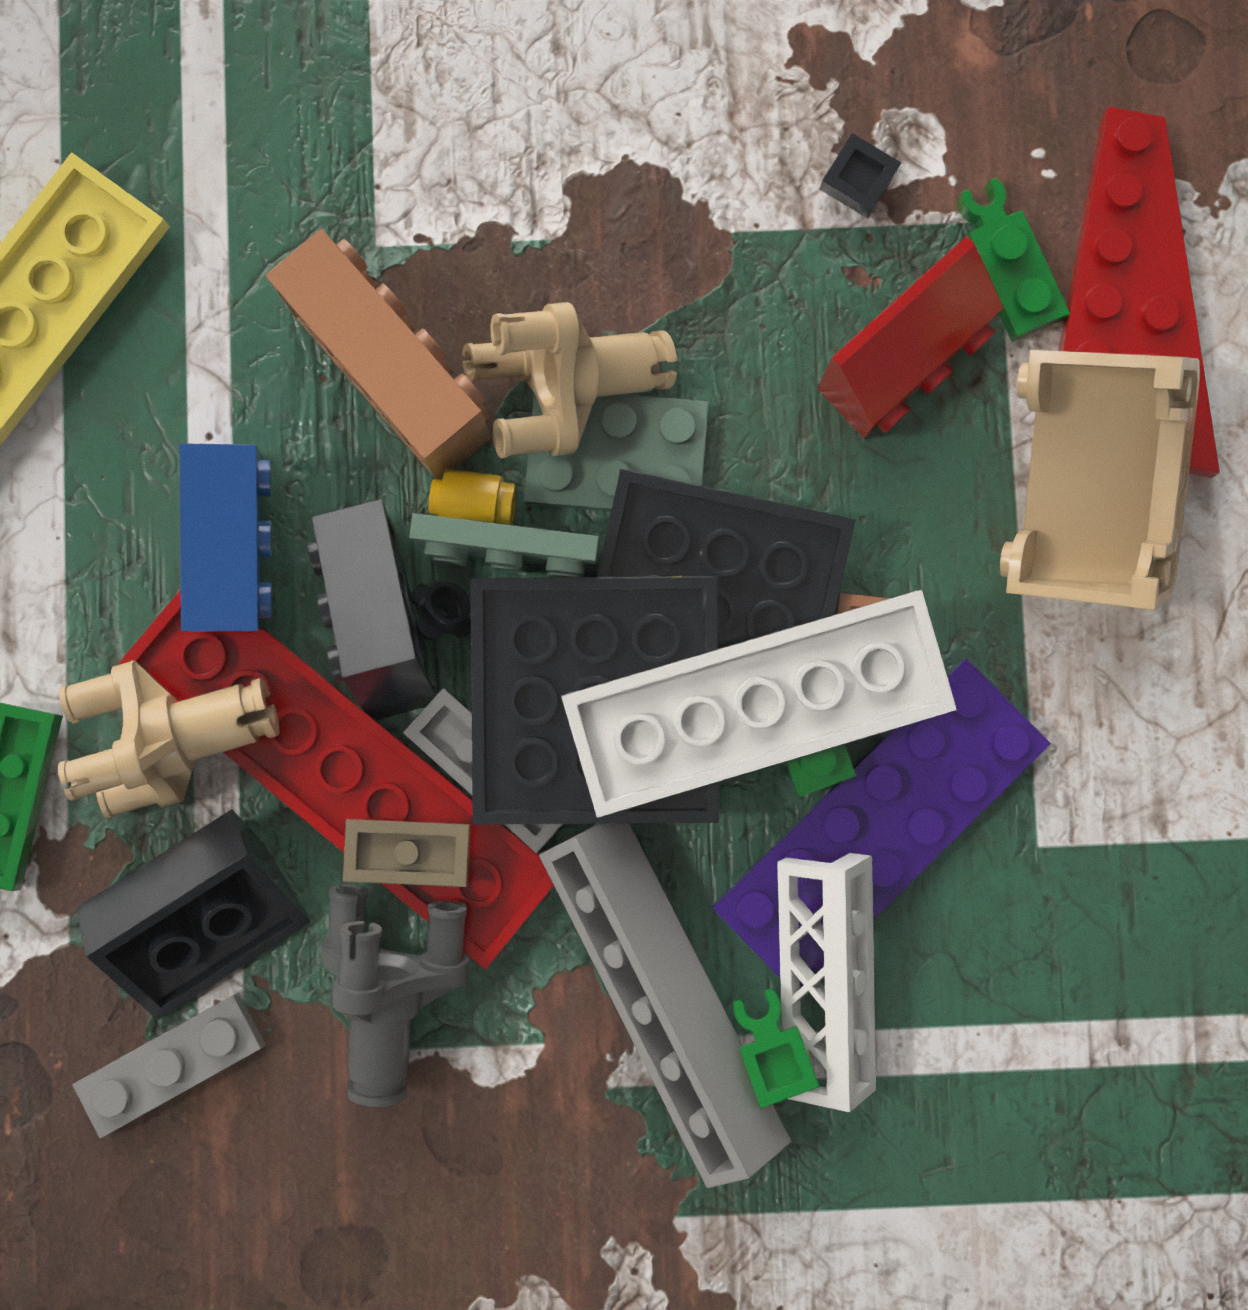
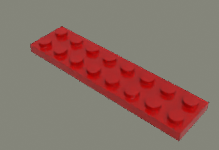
M180 589L117 664L136 661L177 702L238 684L247 687L251 685L252 680L263 678L270 691V696L265 697L266 707L275 705L280 729L279 735L271 738L262 735L259 736V741L227 750L223 753L343 852L345 848L346 819L472 824L469 885L467 887L381 884L427 922L429 921L428 904L433 901L454 900L466 904L467 915L465 916L463 952L485 970L554 886L539 857V853H535L504 824L473 825L471 797L371 715L364 712L359 705L264 627L261 626L259 631H181Z

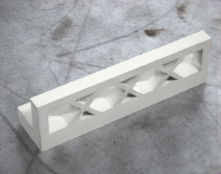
M849 853L832 863L784 858L778 862L782 1031L797 1025L807 1053L811 1051L827 1071V1087L820 1086L788 1099L851 1112L876 1091L872 856ZM798 877L823 880V906L814 915L798 897ZM807 933L812 936L824 951V967L817 974H814L799 956V940ZM823 978H825V986L821 982ZM808 992L825 1010L826 1026L819 1033H816L801 1015L800 1000ZM825 1037H826V1044L822 1041V1039L825 1038Z

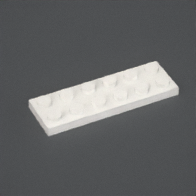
M922 590L561 696L597 818L957 710Z

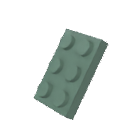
M534 394L532 416L543 415ZM629 394L596 397L578 449L574 454L551 456L548 451L528 453L524 503L526 505L611 512L620 469L702 486L709 401Z
M412 513L409 538L422 547L424 555L432 557L434 562L467 566L468 556L485 558V563L491 564V569L515 573H526L527 563L545 565L546 570L550 571L549 576L557 578L585 577V571L598 572L601 555L599 536Z

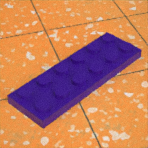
M967 658L962 660L947 674L957 710L891 729L853 767L856 773L855 777L835 784L711 906L779 978L778 862L780 860L794 858L832 863L849 853L872 856L874 920L1051 744ZM798 877V897L813 915L823 906V880ZM807 933L799 940V956L813 973L817 974L824 967V951L812 936Z

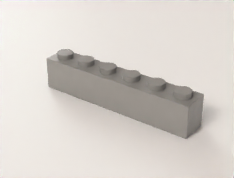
M597 824L541 853L539 857L706 1187H715L750 1178L792 1141L773 1104L760 1108L739 1050V1046H742V1043L630 824Z

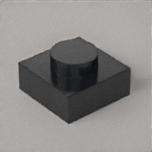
M852 133L824 176L819 190L868 219L897 174L901 162Z

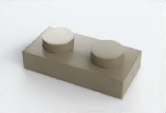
M346 819L343 881L467 887L469 885L472 824Z

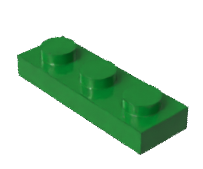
M0 703V889L18 891L22 889L63 715L7 703Z

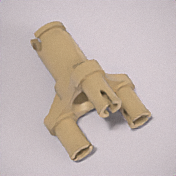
M569 302L547 304L544 306L543 311L494 314L490 326L492 343H467L463 346L462 351L464 357H471V361H462L465 376L471 382H477L482 379L516 376L519 381H526L540 405L543 415L506 420L502 418L494 421L493 441L500 458L548 451L551 456L574 454L578 449L596 397L651 391L654 387L659 390L669 389L673 386L677 375L673 370L660 371L658 362L677 361L675 345L671 336L666 331H652L650 334L639 332L589 337L575 308Z
M130 661L113 666L111 674L69 686H61L59 688L61 706L67 720L72 722V724L122 708L123 710L122 735L120 740L113 742L112 749L59 763L58 775L61 785L71 782V787L64 789L66 797L70 801L80 799V797L96 793L100 809L107 819L156 803L159 807L164 808L183 802L190 776L194 769L195 760L259 741V736L266 735L268 738L279 735L280 729L275 705L266 707L265 697L270 696L266 682L263 678L252 680L251 685L247 687L238 684L177 702L136 661Z

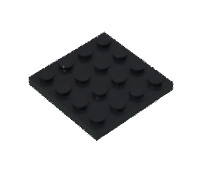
M620 469L597 577L717 576L718 649L833 616L836 610L856 519Z
M717 576L470 578L473 825L719 823V781L597 818L561 697L562 695L718 650Z

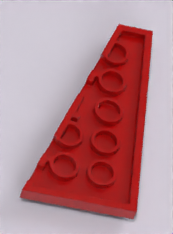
M1108 106L1101 117L1067 300V308L1070 314L1063 322L1058 351L1198 358L1200 363V381L1189 474L1213 478L1220 474L1166 119L1162 116Z

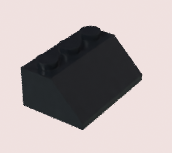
M233 809L77 907L86 957L157 1020L310 923L308 914L264 843Z

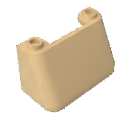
M1030 350L1029 362L1021 364L1017 380L1018 397L1020 399H1027L1028 409L1035 412L1024 530L1016 534L1013 542H1005L1001 552L1000 574L1002 577H1008L1006 593L1149 610L1157 609L1171 598L1178 570L1200 381V363L1198 358Z

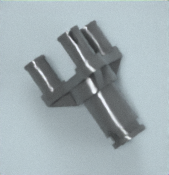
M340 884V888L332 886L329 889L328 937L322 940L321 964L337 977L332 983V1007L350 1017L347 1065L350 1078L347 1081L348 1098L356 1104L367 1107L391 1106L402 1102L407 1097L405 1079L408 1077L411 1019L420 1013V1008L452 989L467 983L469 958L463 954L467 907L466 904L454 900H437L429 903L427 911L429 912L427 952L423 955L399 953L380 948V938L382 936L380 925L371 923L369 925V932L365 933L368 889L355 884Z

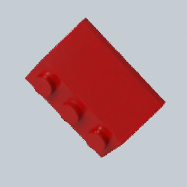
M966 236L831 358L817 389L864 439L877 427L884 434L891 430L911 410L905 402L921 388L929 395L952 374L954 370L948 363L957 354L964 350L971 357L997 332L990 324L1003 309V306L977 247L970 238Z

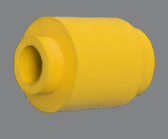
M446 469L442 480H432L428 511L429 514L440 517L513 525L517 484L503 482V476Z

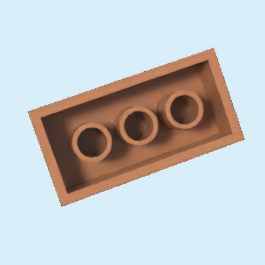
M321 228L265 276L292 315L435 479L442 480L446 469H456L491 439L485 422L490 417L489 412L483 405L485 399L464 374L461 373L455 379L450 376L453 372L444 361L446 355L423 328L416 334L412 332L415 329L404 315L407 311L402 303L384 283L375 289L377 285L366 271L368 266L346 239H343L336 245Z

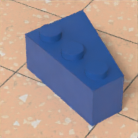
M179 443L181 631L261 630V618H272V582H261L262 557H272L271 521H262V496L271 497V460H262V454L257 445Z

